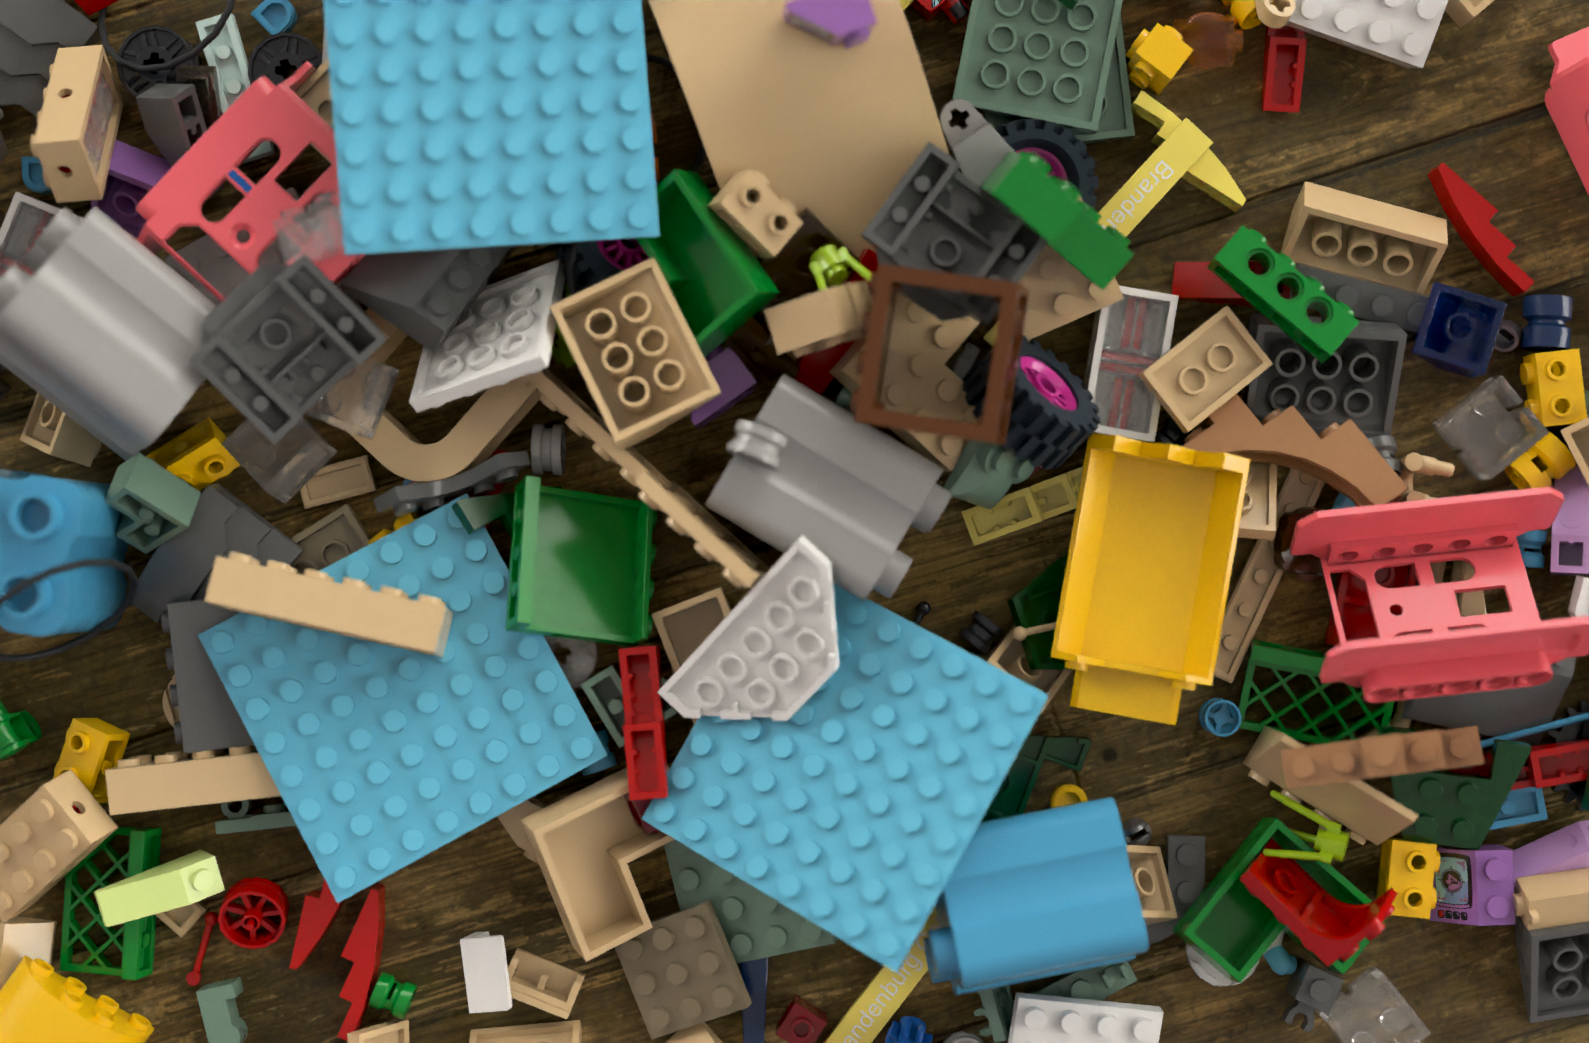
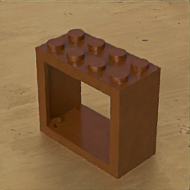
M879 264L877 273H872L869 282V296L874 297L871 312H866L863 321V335H867L865 351H860L857 360V374L861 375L859 390H854L851 399V413L855 414L854 422L1006 444L1030 290L1017 282ZM903 284L995 296V305L1000 306L984 414L983 417L978 416L975 424L884 410L885 402L880 401L897 292L903 293Z

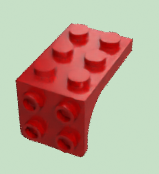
M1414 565L1382 568L1375 572L1376 582L1384 588L1415 586L1417 577ZM1350 572L1339 573L1335 597L1346 642L1378 638L1365 582ZM1398 605L1390 607L1391 614L1395 616L1403 613L1402 608ZM1331 608L1324 644L1337 647L1341 644Z
M1272 838L1266 842L1239 878L1245 884L1247 890L1253 896L1259 898L1273 912L1275 918L1280 923L1286 925L1301 940L1303 946L1308 951L1313 952L1327 967L1339 958L1345 962L1359 949L1360 945L1358 943L1364 938L1372 941L1383 931L1386 926L1383 921L1395 910L1392 903L1398 894L1393 888H1390L1378 899L1367 904L1354 905L1339 901L1328 894L1294 859L1265 856L1263 854L1264 849H1283Z

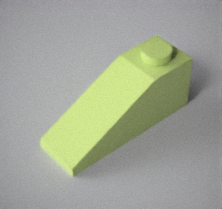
M197 850L94 891L104 926L110 927L193 904L220 893L225 888L215 856L203 850Z

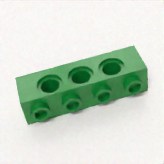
M1244 225L1240 227L1207 266L1211 272L1321 363L1336 351L1359 324V321L1353 317L1354 312L1349 306L1341 301L1335 302L1324 293L1325 288L1319 281L1312 277L1306 278L1295 269L1296 264L1290 257L1283 253L1277 254L1267 245V240L1261 233L1254 229L1248 230ZM1248 261L1259 262L1264 269V274L1257 275L1252 273L1248 267ZM1283 284L1288 286L1293 294L1292 299L1281 297L1277 291V285ZM1308 308L1317 310L1321 315V323L1311 322L1307 317L1306 310Z

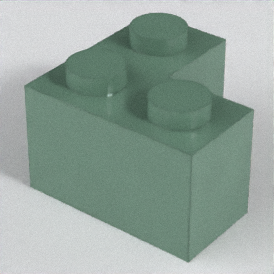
M139 452L118 466L105 497V502L123 513L115 535L147 554L189 527L201 492L190 486L184 479L173 475L158 465L153 459Z
M615 663L582 683L581 687L614 741L621 748L625 745L623 733L625 716L621 673ZM666 675L662 677V686L669 680ZM663 698L665 721L678 713V711Z

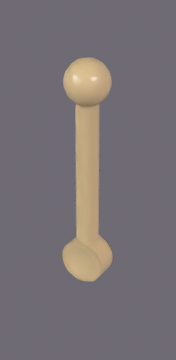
M1056 622L1030 628L1018 626L1013 630V637L1018 641H1022L1028 635L1055 630Z

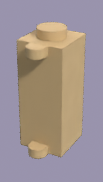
M1589 867L1516 878L1515 894H1513L1515 916L1521 917L1527 930L1589 922Z

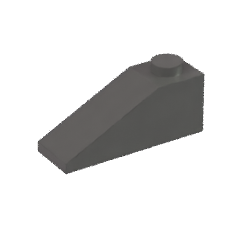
M158 83L135 97L146 133L172 168L207 131L194 84ZM223 184L217 189V191L214 194H216L218 191L224 188Z

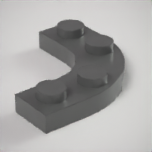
M527 451L498 453L480 465L450 478L428 483L395 486L375 498L374 502L378 513L394 512L395 516H403L422 507L424 512L428 513L445 505V502L457 499L466 493L468 495L474 493L475 496L492 493L496 490L495 484L517 479L519 477L517 472L528 467L531 463Z
M1166 834V873L1178 918L1145 925L1148 945L1174 933L1172 931L1174 926L1203 892L1205 882L1204 835Z

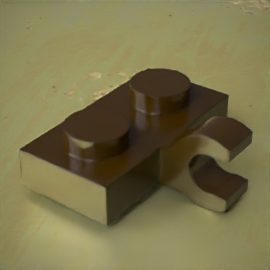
M753 317L724 341L769 389L776 387L784 374L795 378L800 369L787 353L777 354L772 336Z

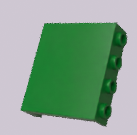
M526 475L515 485L506 630L635 647L645 641L652 630V616L648 615L649 601L654 592V581L650 579V568L656 554L655 544L652 543V530L657 522V510L652 509L643 500L637 501L540 485V477Z

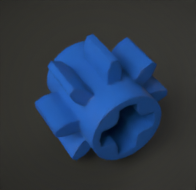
M904 1016L899 1022L892 1021L884 1043H932L933 1035L925 1033L927 1026L921 1019L913 1016Z

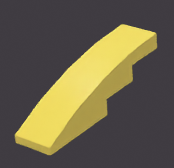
M1143 90L1140 91L1131 105L1132 113L1159 129L1151 141L1157 146H1160L1182 122L1172 111ZM1209 148L1181 177L1234 212L1240 209L1246 202V198L1225 166Z
M1083 466L1007 494L992 509L975 506L962 511L961 513L973 545L976 546L1076 509Z

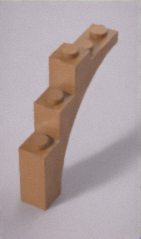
M1237 393L1201 422L1202 427L1191 432L1184 439L1186 444L1181 446L1196 451L1228 453L1250 459V462L1272 463L1302 471L1326 482L1348 497L1357 507L1396 503L1408 490L1406 484L1351 419L1341 426L1337 422L1331 424L1318 436L1292 405L1283 412L1280 409L1274 410L1260 423Z
M1478 726L1441 731L1438 729L1401 735L1398 733L1280 750L1287 789L1419 772L1450 770L1484 764Z

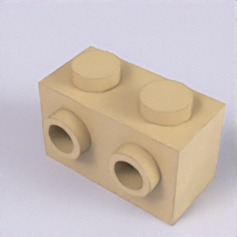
M746 169L736 172L707 206L761 259L775 257L803 222L795 215L797 210L792 203L783 197L778 198L769 189L770 183L766 177L756 170Z

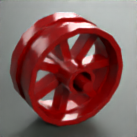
M253 877L238 881L226 892L218 916L221 932L230 942L239 947L248 949L266 948L275 943L284 932L290 910L288 896L279 885L268 879ZM241 896L245 905L233 903L230 901ZM266 900H269L275 906L266 907ZM229 912L240 914L242 916L233 920L229 915ZM280 915L281 921L277 925L267 916ZM260 924L267 929L263 931H257V929L260 927Z

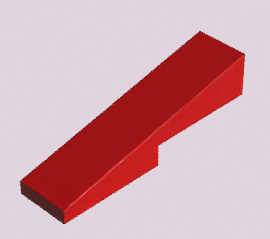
M1266 25L1262 111L1299 113L1307 45L1304 31L1287 25L1281 28H1272Z
M660 645L618 649L625 716L623 733L630 801L666 798L669 795L663 697L657 693L662 687Z

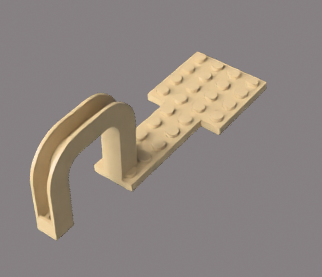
M370 308L364 312L388 336V340L360 366L356 364L326 393L331 410L340 425L389 471L402 478L422 483L439 481L464 473L485 462L540 400L553 412L557 410L562 415L568 416L569 418L565 423L581 437L584 435L589 440L593 439L596 443L592 448L608 462L611 460L617 465L620 464L623 468L619 473L633 486H638L641 489L638 496L652 509L656 510L658 508L662 512L665 511L669 515L666 522L680 535L686 534L690 538L693 537L697 541L694 548L710 562L714 560L725 566L726 568L722 573L735 586L753 589L770 571V568L688 492L677 482L667 479L633 446L619 451L606 422L547 367L538 373H529L512 379L504 385L489 387L442 440L424 445L378 402L374 392V379L377 371L408 335Z

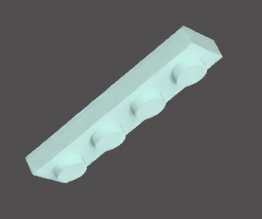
M232 13L220 34L203 49L222 113L251 85L248 78V60L235 17ZM222 14L195 22L201 41L213 31ZM271 141L262 142L242 164L276 154L273 143Z

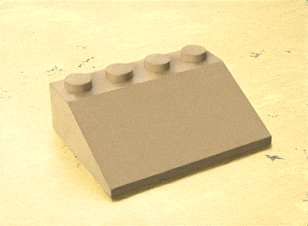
M654 257L549 306L619 451L657 434L721 394Z
M1267 726L1263 728L1242 763L1251 769L1248 776L1266 787L1272 781L1283 788L1281 794L1291 798L1299 804L1305 801L1315 807V813L1329 821H1338L1347 827L1345 832L1350 833V838L1361 845H1364L1367 840L1379 845L1414 823L1419 816L1361 780L1287 789L1280 750L1305 746Z

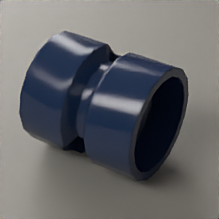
M1547 294L1524 296L1522 318L1528 321V325L1522 328L1520 348L1540 352L1569 350L1571 329L1565 323L1572 319L1573 298Z

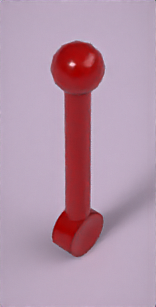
M210 911L204 916L206 926L193 970L186 976V982L191 986L199 984L202 980L200 969L212 928L218 923V914L216 912Z

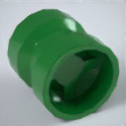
M383 972L373 990L368 1006L376 1010H389L393 1017L403 1020L412 1004L418 985L409 981L401 983L396 981L394 975Z

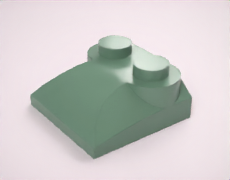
M969 439L943 488L953 493L951 497L992 509L1004 497L1012 483H1020L1031 476L1034 466L1030 465L1028 458L1022 461L1014 456V450L1010 447L1005 449L997 443Z

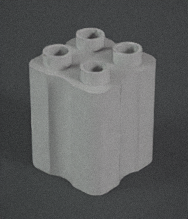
M96 206L83 221L67 208H64L35 240V245L22 259V262L35 271L36 274L31 278L14 264L0 279V363L127 461L141 449L144 450L163 432L206 379L190 362V359L205 346V317L217 305Z
M784 374L754 422L776 431L788 439L785 450H780L778 457L781 460L777 470L763 468L734 456L705 506L784 554L803 535L831 561L833 583L865 601L872 589L890 599L913 561L912 558L897 550V546L909 526L924 534L926 531L929 533L953 494L936 484L943 468L867 423L854 422L855 416Z

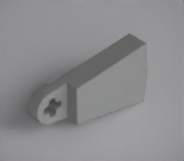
M954 99L942 107L939 114V122L955 160L960 163V173L980 187L1008 152L1015 151L968 101ZM955 108L959 112L966 110L969 115L964 119L966 126L962 129L958 125L952 127L949 125L948 121L953 118L951 111Z

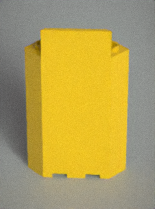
M1093 433L1088 438L1050 656L1066 660L1065 668L1076 669L1069 706L1176 725L1182 689L1195 691L1196 683L1212 686L1250 459L1228 453L1196 451L1173 444L1141 442L1118 435Z

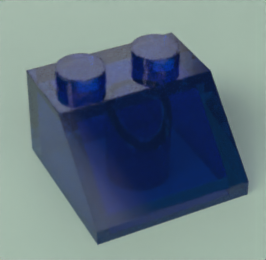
M1433 282L1411 353L1439 369L1472 379L1484 375L1507 303Z

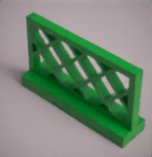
M1252 639L1249 645V656L1238 704L1242 716L1239 728L1262 732L1263 728L1267 726L1292 739L1316 744H1329L1349 741L1342 739L1347 735L1352 740H1357L1352 732L1369 721H1372L1378 730L1377 736H1381V725L1389 726L1394 701L1384 702V705L1370 712L1360 698L1363 695L1362 688L1355 691L1353 686L1346 684L1352 694L1337 704H1332L1323 690L1332 683L1319 684L1315 677L1320 678L1319 673L1327 653ZM1255 665L1271 668L1278 680L1260 691L1253 681ZM1278 670L1287 671L1289 673L1282 677ZM1298 674L1308 675L1315 687L1297 698L1286 682ZM1280 685H1283L1293 701L1275 712L1264 696ZM1252 686L1256 694L1249 698L1250 689ZM1320 692L1330 708L1311 719L1301 703ZM1258 699H1261L1271 714L1260 722L1244 720L1247 706ZM1357 699L1367 715L1348 726L1338 710ZM1297 706L1308 722L1295 730L1285 728L1279 717ZM1334 713L1344 727V730L1332 737L1324 736L1315 724ZM1382 714L1379 725L1375 720V717ZM1275 720L1279 726L1269 725V723ZM1312 727L1316 734L1304 731Z
M118 826L111 835L65 876L60 955L61 971L122 976V979L138 980L153 974L156 915L125 922L124 926L116 931L113 926H104L100 910L90 899V896L100 886L104 888L111 885L108 879L118 870L126 878L159 866L162 827ZM118 835L130 836L129 852L121 858L110 845V842ZM102 850L106 852L115 864L104 875L92 862V859ZM84 867L87 868L96 880L86 892L77 882L78 872ZM82 903L94 917L84 928L75 919V910ZM98 923L110 937L100 948L96 946L87 934ZM79 940L82 941L92 954L84 963L72 962L73 946ZM113 943L122 952V966L111 965L103 954ZM95 960H97V962H98L99 964H92V963H93Z

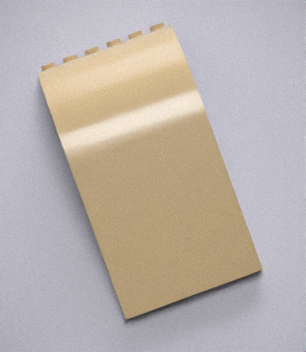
M648 0L682 86L719 189L721 190L736 172L746 169L756 170L766 177L770 183L769 189L778 198L783 197L794 205L797 210L796 216L807 207L858 258L863 249L869 248L876 253V248L866 241L861 234L928 142H931L950 156L900 1L870 0L877 20V24L870 33L871 36L867 37L868 41L845 49L844 43L834 46L784 22L782 16L784 5L792 0ZM749 247L753 255L757 257L758 255ZM851 272L847 275V277H846L841 283H844V282L847 281V279L849 278ZM793 351L786 352L796 362L798 357L794 358Z

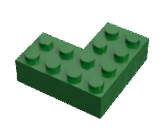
M1009 151L980 187L1015 212L1039 233L1038 235L1047 242V245L1094 285L1104 290L1134 255L1126 248L1131 241L1116 228L1108 225L1104 229L1097 222L1102 216L1087 203H1083L1080 200L1078 202L1077 200L1082 194L1066 180L1053 176L1049 177L1047 173L1051 168L1037 155L1030 152L1027 153L1026 151H1021L1020 153Z
M674 169L656 186L660 237L636 239L648 257L655 258L705 358L778 295L779 291L747 244L707 206L714 196L697 172Z
M1263 817L1172 929L1175 934L1229 980L1239 983L1242 982L1282 930L1326 969L1341 974L1348 970L1370 942L1364 938L1358 943L1360 945L1359 949L1348 960L1343 962L1339 958L1327 967L1313 952L1308 951L1303 946L1301 940L1286 925L1280 923L1275 918L1273 912L1259 898L1253 896L1247 890L1245 884L1239 878L1271 838L1284 850L1315 852L1279 819ZM1294 859L1335 899L1354 905L1372 902L1330 864L1315 860Z

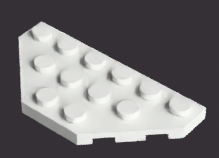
M802 535L657 693L684 718L721 716V719L751 720L752 717L772 718V721H788L839 667L831 561Z

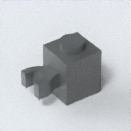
M1299 957L1297 969L1292 973L1285 988V991L1296 1000L1285 1009L1281 1019L1291 1024L1296 1014L1303 1013L1304 1021L1300 1027L1310 1033L1314 1026L1315 1009L1329 1015L1344 980L1335 973Z

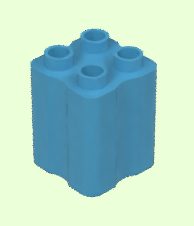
M0 468V597L20 582L55 566L82 559H113L124 564L125 554L130 544L115 535L123 513L105 502V497L111 484L49 477L44 474ZM87 566L52 575L23 589L0 606V626L8 632L35 636L90 632L113 615L125 600L128 584L124 571L111 566ZM122 615L119 617L117 621H115L113 624H111L104 630L114 627L121 620Z
M1108 797L980 822L935 904L940 928L928 930V938L923 939L932 983L951 980L955 996L1132 961L1136 958L1137 954L1146 952L1148 950L1147 930L1139 896L1132 877L1126 842L1114 799Z

